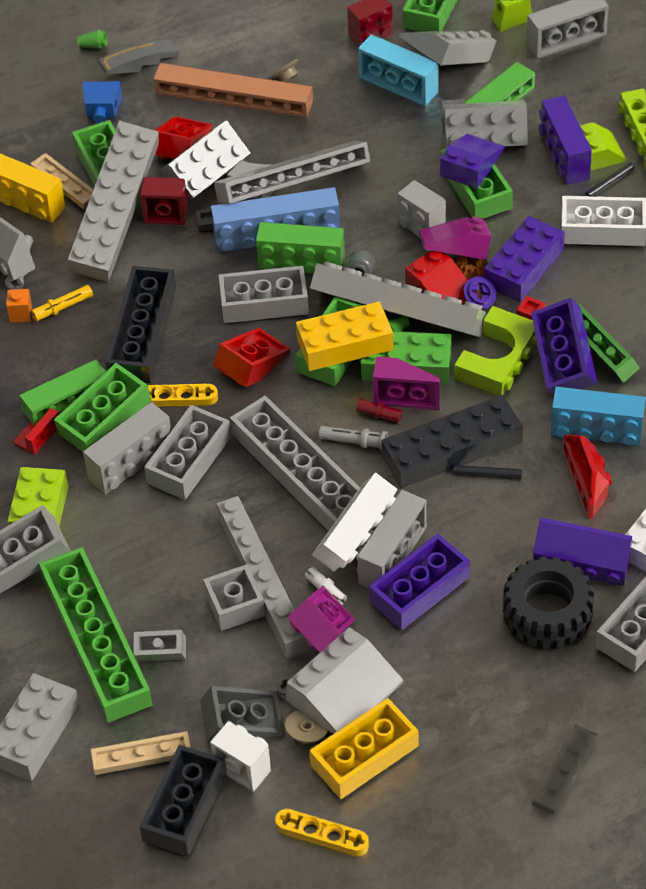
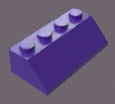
M540 517L533 559L537 561L540 557H547V559L556 557L560 558L562 562L567 560L573 563L574 568L578 566L583 570L584 575H587L590 580H599L612 585L624 586L630 565L633 536Z

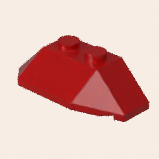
M563 435L562 449L587 517L588 519L593 518L608 496L609 486L612 485L610 474L604 470L605 462L603 456H599L596 447L585 436Z

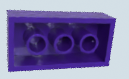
M566 96L542 100V108L539 110L541 124L538 125L540 136L545 138L547 150L551 151L553 163H556L558 166L559 176L564 178L566 185L590 180L592 149Z
M528 216L484 268V278L494 285L497 292L521 302L564 250L565 232Z
M568 298L531 312L547 390L554 395L556 387L582 390L596 385L597 379L581 307L572 298Z
M437 533L369 586L370 603L399 629L403 630L470 577V560Z

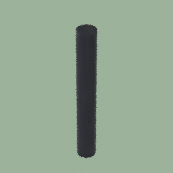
M628 163L585 192V196H596L634 170V164Z
M454 465V474L522 478V469Z

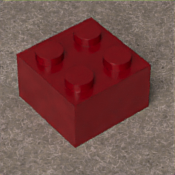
M361 0L347 6L348 36L358 47L370 35L381 39L393 35V5L388 0Z
M144 177L141 189V202L145 224H186L188 200L185 178Z

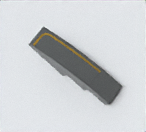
M171 39L152 41L116 51L98 59V64L106 74L140 72L143 65H158L161 58L178 57L179 49Z

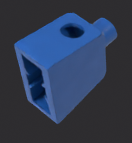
M120 81L83 82L87 117L93 118V121L96 123L104 122L105 118L115 117L122 99Z

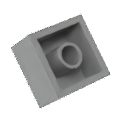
M413 180L397 193L398 223L402 227L414 232L418 237H420L419 230L446 223V200L422 184Z
M247 564L203 579L205 596L221 631L265 616L264 599Z

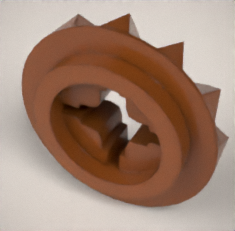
M461 256L457 257L455 264L467 279L484 276V268L488 265L487 257L484 260ZM468 262H471L472 264L476 263V267L471 264L468 265Z

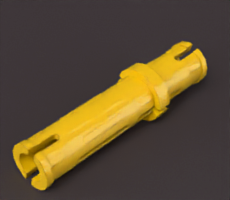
M87 284L55 300H47L46 304L31 309V315L35 322L50 315L55 316L59 311L89 297L91 298L93 292Z

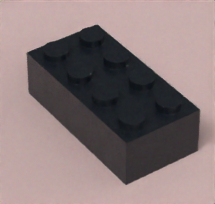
M178 745L140 825L142 842L189 857L226 777L227 772L224 758Z

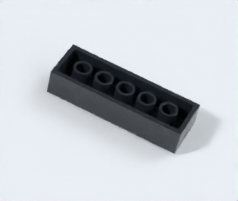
M132 266L105 362L107 371L117 363L144 383H151L176 289L173 269Z
M500 395L382 439V457L400 488H404L452 470L454 465H465L522 443L523 425L504 395Z

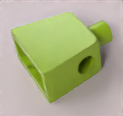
M495 0L491 18L492 22L500 32L526 23L528 15L532 14L530 0Z

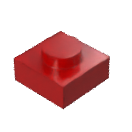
M526 296L517 308L516 315L532 320L531 312L546 307V303Z

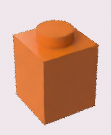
M29 289L8 290L6 307L10 323L31 322L32 302Z

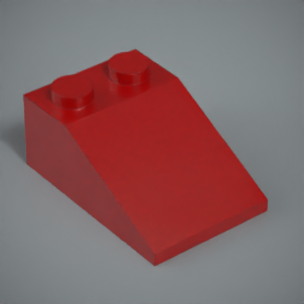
M178 116L173 117L154 130L159 132V144L155 155H158V158L175 159L209 133L212 129V124Z
M431 250L405 268V284L422 289L421 293L424 294V290L441 294V299H444L445 295L462 300V305L467 301L464 299L463 289L468 280L454 261L444 252Z
M258 327L220 343L213 366L219 369L221 373L237 381L239 385L248 387L259 382L290 353L291 348Z

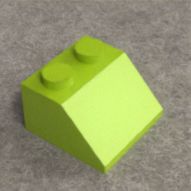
M594 122L580 125L592 149L591 171L626 162V157L611 131Z

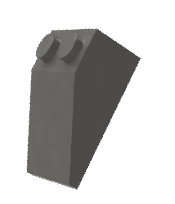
M211 686L200 700L207 743L213 740L228 721L234 725H241L249 734L262 739L283 736L285 734L277 691Z

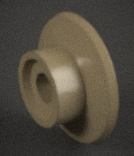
M298 59L278 70L269 80L278 78L280 82H288L298 74L294 68L298 63Z
M300 710L289 714L285 721V728L288 734L302 744L314 743L323 738L328 732L327 728L319 725Z

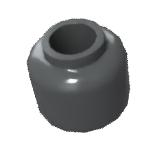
M356 250L349 256L346 267L362 272L361 276H364V273H373L375 260L369 252Z

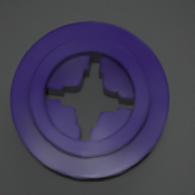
M473 277L466 282L463 292L465 295L464 299L468 302L483 306L482 308L485 310L495 302L496 289L489 280L483 277ZM479 287L480 293L483 294L480 300L478 298V294H476V291Z

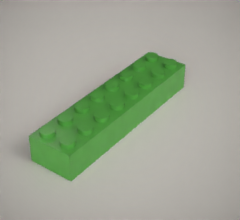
M83 547L39 563L43 582L107 723L153 706L150 689Z

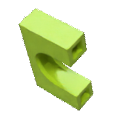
M492 306L483 320V335L508 344L513 351L503 358L488 359L464 350L454 365V379L500 396L505 393L506 389L510 390L515 375L520 374L525 359L528 360L530 358L533 346L538 344L533 320Z

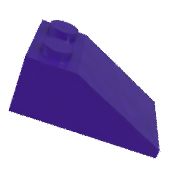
M466 134L450 144L441 156L440 176L478 189L503 152L504 146Z

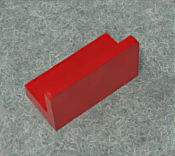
M50 408L35 426L30 422L14 440V445L35 455L57 430L54 419L59 415L58 411Z

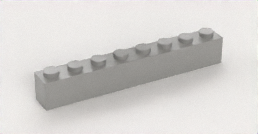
M348 142L215 181L214 186L217 200L221 203L230 204L370 162L367 142Z
M239 496L217 503L219 521L240 565L247 564L264 599L265 616L286 659L309 652L306 642L307 638L301 632L295 631L290 625V620L287 617L294 611V608Z

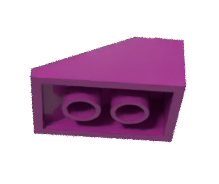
M472 217L471 219L462 218L419 230V236L424 249L486 260L492 238L486 222L479 217Z
M376 357L373 374L374 403L383 402L385 406L440 410V378L399 358Z
M324 585L287 617L290 620L291 627L295 631L301 632L307 638V644L319 652L323 651L355 620Z

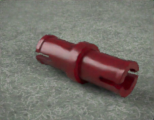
M362 398L359 399L356 408L357 412L375 416V419L380 420V418L396 423L400 422L403 410L385 406L383 402L374 403Z

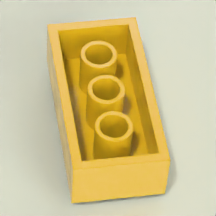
M0 154V201L8 206L20 209L24 213H29L41 220L53 223L66 208L61 179Z
M380 301L296 322L297 341L309 371L393 350V331Z
M387 698L310 750L311 767L334 793L342 799L419 746L418 730Z

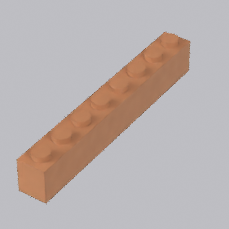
M160 63L154 77L156 94L307 117L313 102L312 86Z

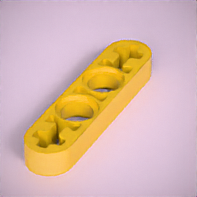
M212 384L148 385L151 397L149 403L152 402L157 407L213 405L218 400L217 388ZM185 392L192 394L190 398L185 399L181 397ZM162 393H168L170 394V397L167 399H161L159 398V395Z
M291 809L281 810L276 815V828L283 835L357 857L363 856L369 850L368 836L360 830ZM287 819H291V822H288L287 825H283V822H285ZM309 824L317 827L316 832L312 834H307L303 829ZM334 831L338 832L341 837L337 841H331L327 838V835ZM358 840L362 841V844L354 847L353 843H356Z

